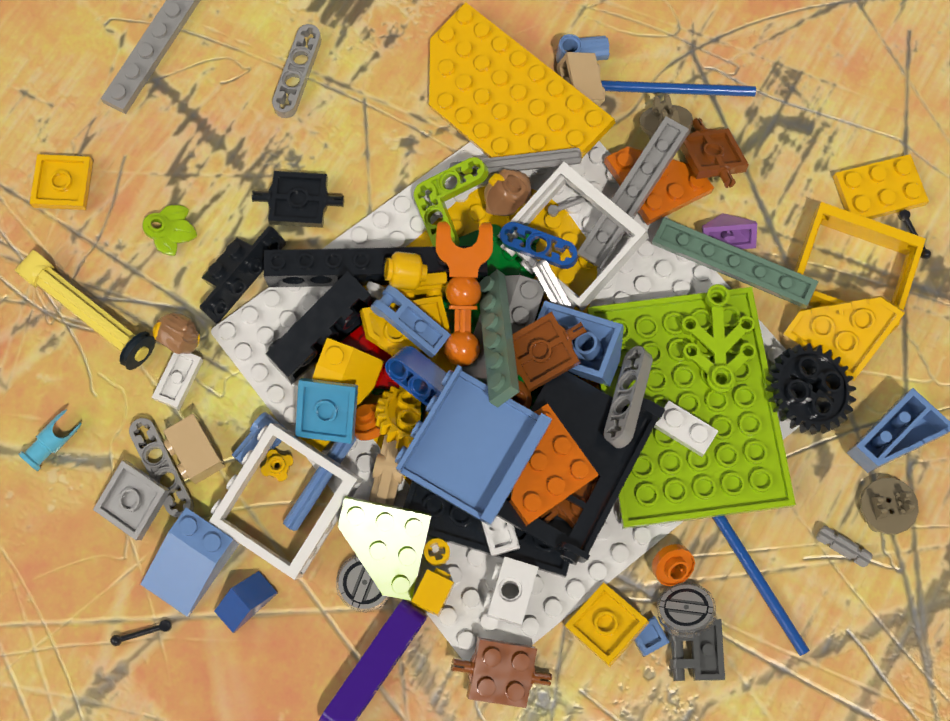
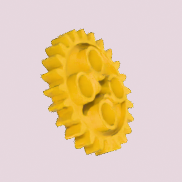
M400 385L399 389L391 386L390 392H383L382 398L378 399L374 417L377 418L375 425L380 427V435L387 434V442L397 441L395 447L397 449L403 445L407 448L414 439L410 436L417 422L421 420V402ZM426 405L423 415V422L429 414V412L426 411Z

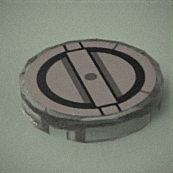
M357 555L345 561L339 569L336 578V588L338 596L346 606L354 611L367 613L381 608L388 602L390 597L382 595Z
M679 583L669 587L661 594L657 602L658 620L671 635L680 638H695L700 636L701 632H704L706 629L708 631L713 626L717 617L716 603L712 594L704 587L693 583Z

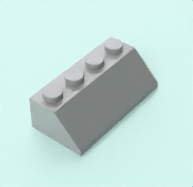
M521 275L505 276L512 334L537 320L545 295V291L538 280ZM480 314L474 331V335L480 343V354L474 363L463 366L462 371L487 385Z

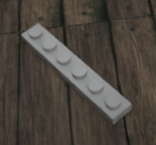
M201 0L165 1L101 97L104 104L124 114L128 112Z
M666 116L611 199L613 203L634 219L690 133L689 129ZM602 213L578 250V256L601 269L625 231Z

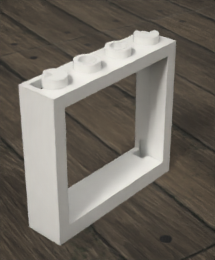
M563 162L510 222H517L528 226L567 183L632 237L629 243L580 297L557 278L573 309L576 306L583 311L649 236L645 228L567 163ZM514 230L512 234H507L509 242L518 237L517 230ZM503 244L500 246L511 257L515 254L522 259L520 264L529 273H534L532 266L538 262L536 259L510 250Z
M270 423L269 426L263 427L258 434L257 440L259 442L254 450H250L243 458L241 463L243 468L239 474H235L226 486L228 491L224 498L219 499L211 510L213 515L209 523L296 580L303 577L338 521L344 496L353 497L363 479L301 438L295 437V434L281 425ZM276 438L343 480L292 563L226 520Z

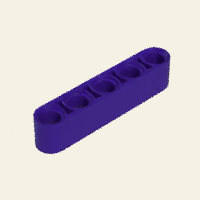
M403 599L329 703L319 721H357L416 636L428 615Z

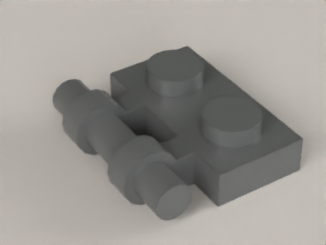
M709 619L704 625L692 629L691 632H682L681 629L670 626L671 632H668V640L671 642L672 659L669 660V667L673 669V681H685L684 669H693V681L725 680L721 619ZM684 641H691L692 659H684Z

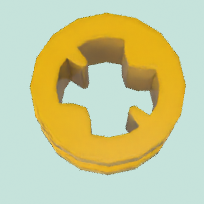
M439 538L428 541L424 547L426 561L433 566L445 564L450 557L448 544ZM434 545H438L439 549H445V554H441L443 558L440 560H436L435 556H429V551H433L431 547Z

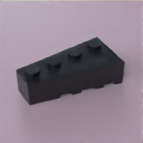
M347 271L281 338L275 340L269 346L268 351L265 353L269 361L292 385L318 362L327 338L341 342L362 324L360 310L371 307L373 304L371 294Z

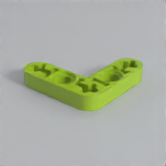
M476 157L468 158L416 186L414 199L433 247H436L437 225H432L430 219L435 212L442 213V221H446L450 225L453 243L459 246V237L445 201L483 183L487 179L488 167L481 159ZM473 166H477L479 168L477 170L478 175L476 176L470 174L473 172ZM460 172H462L463 174L466 175V176H464V178L466 179V182H464V179H463V177L460 175ZM455 176L457 178V185L453 189H446L445 181L449 177ZM426 190L432 192L429 194V197L431 202L435 205L430 206V203L426 199L422 198L426 195Z

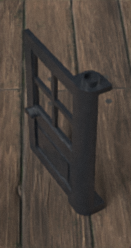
M566 371L544 384L530 410L535 412L548 403L597 471L599 479L586 503L573 495L566 498V500L583 509L569 536L538 518L526 526L507 500L497 517L561 553L560 557L564 561L576 565L577 562L584 563L589 559V552L656 422L661 419L665 408L643 398L632 440L623 448H615L604 438V429L613 397ZM625 406L621 413L625 412L628 406Z

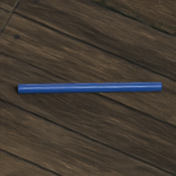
M601 81L605 91L747 97H755L756 86Z
M725 516L712 517L799 656L809 652L808 646Z

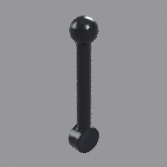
M902 210L898 214V218L906 223L912 234L919 236L909 219L910 212ZM924 246L921 258L926 260L931 257V251Z
M163 620L157 626L123 636L113 635L110 642L113 646H119L123 641L160 630L168 632L171 630L172 624L168 620Z

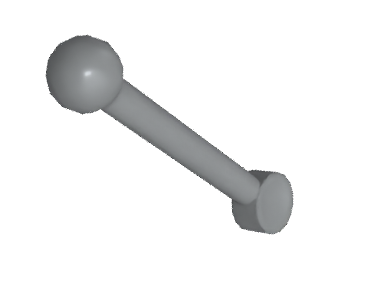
M581 197L559 206L550 205L548 207V214L551 217H555L559 211L588 200Z

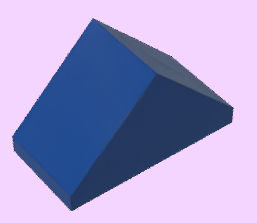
M258 571L232 587L214 612L232 633H235L275 597L278 592Z

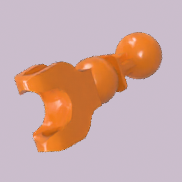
M439 221L437 224L436 253L449 267V277L451 279L446 285L445 293L450 303L449 309H454V332L444 344V353L446 358L456 366H468L474 363L480 354V343L477 337L471 333V310H477L475 305L481 297V286L476 279L478 278V269L490 258L493 252V227L491 222H484L480 225L477 242L468 248H461L453 243L449 223Z

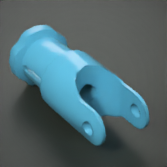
M67 409L58 414L36 436L37 440L25 452L21 451L18 454L36 471L41 469V463L51 453H56L80 428L81 422L67 436L57 437L52 431L53 426Z

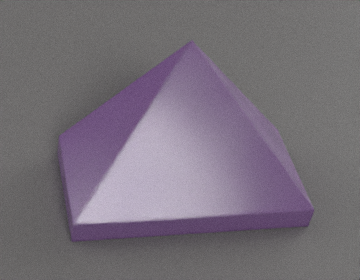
M722 213L702 226V233L739 249L756 248L757 222Z

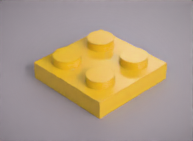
M37 154L29 204L33 208L86 210L93 166L91 157Z
M603 582L565 624V627L607 666L611 667L645 629L649 621Z

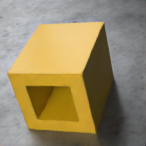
M435 568L434 572L427 569L411 601L412 604L439 617L454 587V582L450 580L451 575L438 568Z

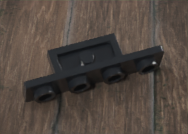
M267 227L253 245L236 237L203 275L202 279L215 289L200 305V309L214 323L218 324L263 272L264 250H281L286 245L285 240L273 227Z

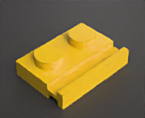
M446 272L427 274L426 281H421L416 290H397L409 300L441 295L443 298L446 297L447 274Z

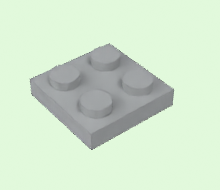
M122 460L93 510L133 539L142 540L171 491L129 461Z

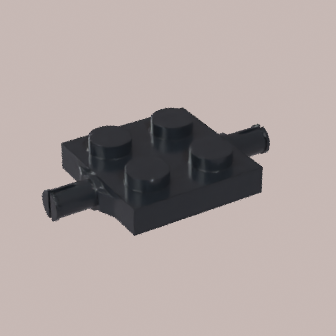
M274 171L273 182L269 191L253 190L252 202H268V222L270 225L323 228L324 215L328 206L344 207V196L328 195L327 174Z

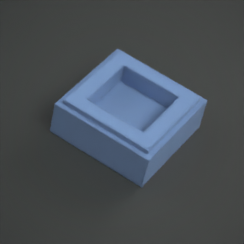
M655 616L648 620L649 624L634 640L643 657L670 643Z

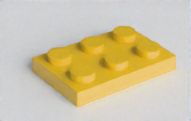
M911 154L836 172L833 176L844 209L869 219L926 206L929 202Z

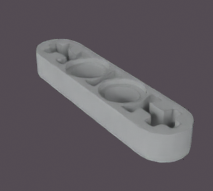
M312 24L303 25L297 31L273 97L272 104L275 113L281 118H289L296 113L321 45L320 31ZM313 34L314 38L309 39L308 48H306L305 37ZM299 55L308 57V61L305 64L298 65L294 62L295 58ZM291 77L300 79V83L296 87H289L286 85V82ZM286 94H289L288 101L290 106L286 105L285 108L282 109L280 104L285 103L287 98Z
M641 346L633 347L624 357L604 429V438L615 448H623L632 440L648 382L653 358ZM636 380L634 385L627 389L630 383ZM630 404L627 410L621 413L622 409L626 405Z
M146 418L136 419L129 428V434L149 476L160 483V479L164 474L172 473L175 477V482L168 488L171 491L169 494L176 492L181 501H186L183 509L188 508L193 511V500L170 453L164 445L157 427ZM141 426L147 429L150 428L147 431V435L152 443L147 444L141 435H137L141 432ZM153 449L162 450L163 457L158 463H150L148 460V454ZM169 495L163 505L171 516L178 519L182 512L173 509L176 506L174 497Z

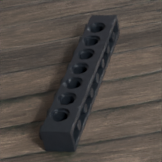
M458 246V247L468 248V247H472V246ZM436 247L264 250V278L268 287L333 286L347 271L362 286H366L368 282L390 285L389 281L384 279V268L386 259L391 258L395 252L416 253L421 256L423 264L427 265V274L446 272L447 283L451 279L449 277V267L439 258L436 253ZM487 261L478 269V278L476 279L479 283L484 277L488 276Z

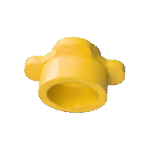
M276 450L268 451L266 455L267 461L261 467L262 475L276 478L279 482L285 481L288 478L287 474L289 473L290 466L294 463L292 456L278 454ZM276 463L280 464L279 468H275Z

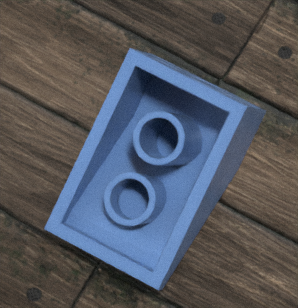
M185 508L166 535L140 585L189 617L239 546V543L188 508Z

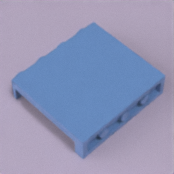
M458 365L454 372L449 370L441 383L444 389L440 396L434 395L426 408L429 414L424 422L418 421L413 428L410 436L414 439L409 447L403 446L395 459V462L398 464L396 470L491 527L552 419L543 413L538 415L512 399H509L497 408L489 402L488 385L463 372L462 367Z

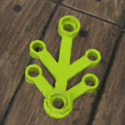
M720 284L711 286L705 295V301L711 307L713 337L699 325L698 320L693 316L685 317L680 327L684 334L693 335L714 354V364L700 353V348L695 343H688L684 346L682 357L688 362H695L707 373V383L713 391L726 393L735 385V372L745 362L753 360L757 354V349L751 343H744L738 350V355L726 364V353L743 335H748L755 327V321L750 316L741 317L736 327L725 337L723 307L728 302L730 294L728 289ZM711 296H719L721 302H714ZM685 322H692L694 329L686 328ZM741 322H748L750 329H744L741 326ZM691 348L695 350L696 355L689 356L686 349ZM744 348L750 349L751 352H752V355H751V356H746V355H744L743 349H744ZM716 376H723L725 378V383H718L716 380Z

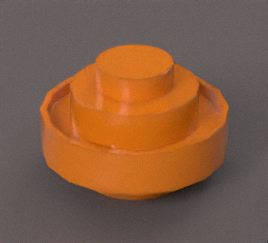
M377 403L365 404L356 410V439L366 441L380 436V427L375 425L377 418H374Z
M671 544L662 548L655 555L651 568L654 576L661 584L677 586L691 576L694 571L695 560L694 556L685 546Z

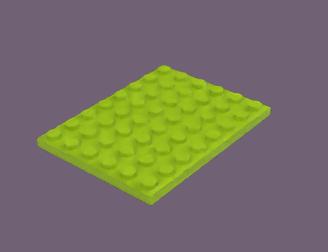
M752 287L728 290L730 297L723 307L725 337L736 327L741 317L750 316L755 321V327L748 335H743L726 353V364L738 355V350L744 343H751L757 349V354L753 360L745 362L735 372V385L726 393L713 391L708 386L707 373L695 362H688L682 357L684 346L688 343H695L699 346L700 353L714 364V354L693 335L684 334L680 327L685 317L693 316L698 320L699 325L713 337L711 307L705 301L706 293L588 307L587 314L623 324L624 326L620 362L610 387L599 383V388L602 392L614 397L625 355L633 347L641 346L653 358L643 398L651 400L663 408L670 401L718 430L707 451L701 457L666 434L653 428L618 496L622 529L787 508L796 505L778 413L773 412L776 403L768 402V399L774 395L773 392L765 390L766 387L771 385V382L766 380V376L770 374ZM711 296L714 302H721L719 296ZM685 322L686 328L694 329L692 322ZM741 322V326L744 329H750L748 322ZM691 348L686 349L689 356L696 355L695 350ZM744 348V349H743L744 355H746V356H751V355H752V352H751L750 349H748V348ZM716 376V380L718 383H725V378L723 376ZM636 380L631 382L627 389L632 387Z

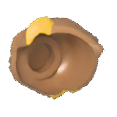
M504 169L498 174H493L484 190L486 212L498 216L517 214L530 200V196H532L530 178L525 173L517 170Z
M176 313L165 314L160 320H157L153 327L152 333L155 340L176 354H190L199 345L200 334L196 330L195 323L186 315Z

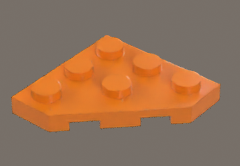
M627 146L606 156L603 163L619 186H621L643 152L642 150ZM672 159L638 213L644 222L649 225L709 195L714 187L708 178L696 179L689 164Z
M548 403L535 411V413L538 415L543 413L550 417L552 421L510 493L509 502L526 526L599 476Z

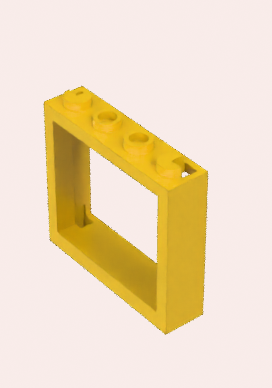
M821 202L813 214L794 271L802 275L804 274L820 225L829 227L906 255L891 301L904 310L926 238ZM814 291L808 305L818 307L846 301ZM900 321L893 328L890 334L899 326Z

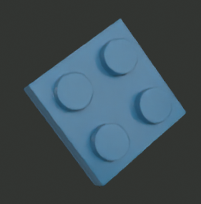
M301 378L298 383L295 437L352 444L355 436L358 385Z

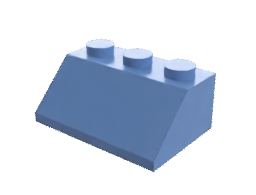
M544 301L538 319L552 312L559 325L565 328V330L581 322L587 333L572 340L574 351L581 363L568 370V372L610 387L620 362L623 324Z

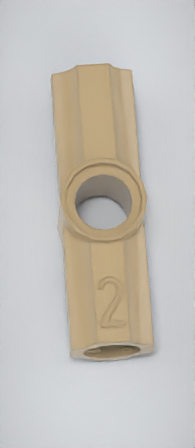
M386 434L384 435L381 452L377 454L373 469L374 482L369 501L394 506L399 484H402L404 475L397 472L396 467L398 464L395 462L402 447L395 448L397 441L387 442Z

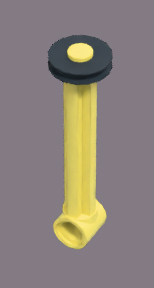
M32 250L14 269L35 288L38 286L121 351L119 362L126 369H136L151 355L156 340L153 336H150L149 332L144 331L135 335L54 271V266L35 250Z

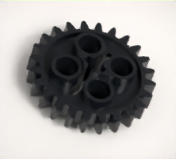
M810 343L803 347L798 344L792 349L788 348L774 359L776 363L769 367L773 373L766 376V380L772 382V384L766 387L765 390L773 392L774 396L770 397L768 402H776L777 406L773 410L774 413L782 411L781 422L790 419V428L793 429L800 425V433L802 434L810 430L811 435L819 432L825 434L838 428L841 423L848 420L846 415L853 412V408L849 404L856 401V398L849 395V393L855 391L856 387L848 384L854 377L846 376L844 373L849 367H840L838 365L841 360L840 356L833 360L831 358L832 350H828L823 354L821 345L812 349ZM802 367L805 368L807 374L803 372ZM826 381L830 384L831 389L827 386ZM791 389L796 393V397L792 395ZM815 404L819 406L820 412L816 409Z

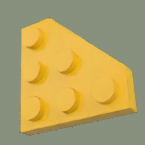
M442 295L410 300L451 334ZM395 303L389 306L395 312L399 308ZM370 307L360 310L366 339L391 356L395 355L403 347L411 346L446 373L449 370L455 371L457 366L446 358L444 344L436 355L431 358L384 318L377 316Z
M882 296L801 309L783 334L802 347L808 343L811 344L812 349L821 345L823 354L828 350H832L831 358L834 360L840 356L841 360L838 365L840 367L848 366L849 368L844 373L846 376H853L854 379L852 380L854 381L903 317L905 311Z

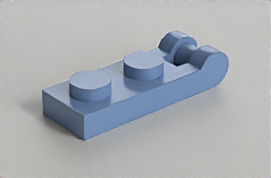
M388 285L382 292V298L375 300L371 305V310L377 316L384 318L432 358L451 334L400 291ZM391 303H395L399 307L396 312L389 307Z

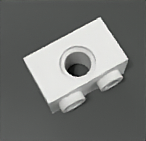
M504 557L502 564L497 562L492 580H496L497 584L494 592L488 591L483 607L489 610L487 617L521 627L539 567L508 557ZM511 583L518 588V595L515 598L508 599L503 596L501 589L505 584Z

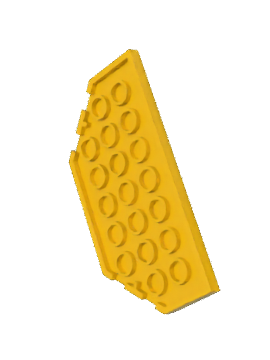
M466 2L430 38L429 105L434 112L489 158L579 148L583 158L616 124L615 119Z

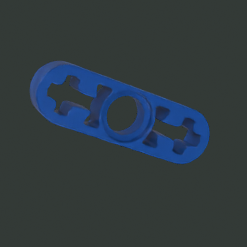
M517 222L505 224L500 231L503 245L515 252L540 261L545 259L549 264L562 269L573 267L578 260L575 245L564 239ZM514 230H517L519 237L523 239L527 238L526 247L524 248L523 241L517 238H514L512 242H509L510 240L507 234H512ZM536 239H544L547 242V247L542 252H535L531 249L532 242ZM554 243L556 251L564 252L565 249H569L572 257H566L564 261H561L558 253L552 252V257L548 256L552 251V244Z

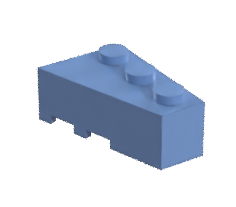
M912 388L866 432L847 454L869 473L945 436L950 432V421Z

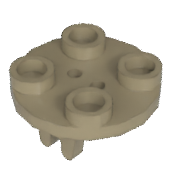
M669 94L664 95L662 102L658 96H655L652 108L643 112L640 117V128L649 135L650 140L666 116L687 127L690 133L693 124L692 114L686 108L672 105Z
M881 478L871 482L861 493V513L872 531L896 535L908 530L915 523L919 512L918 500L913 490L906 483L895 478Z

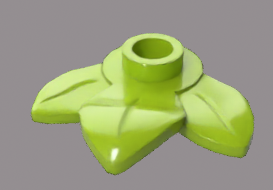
M181 205L166 206L160 213L149 214L143 220V232L147 237L154 240L156 249L166 255L175 256L177 243L189 242L197 237L194 227L185 220L189 209ZM158 222L161 224V227L155 229L151 224Z

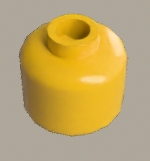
M395 252L391 258L386 259L384 279L389 281L392 287L416 290L421 281H426L427 265L423 264L420 255L416 253Z

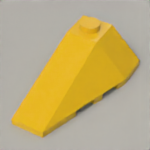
M327 338L312 379L358 385V407L375 388L385 361ZM299 437L321 452L331 442Z

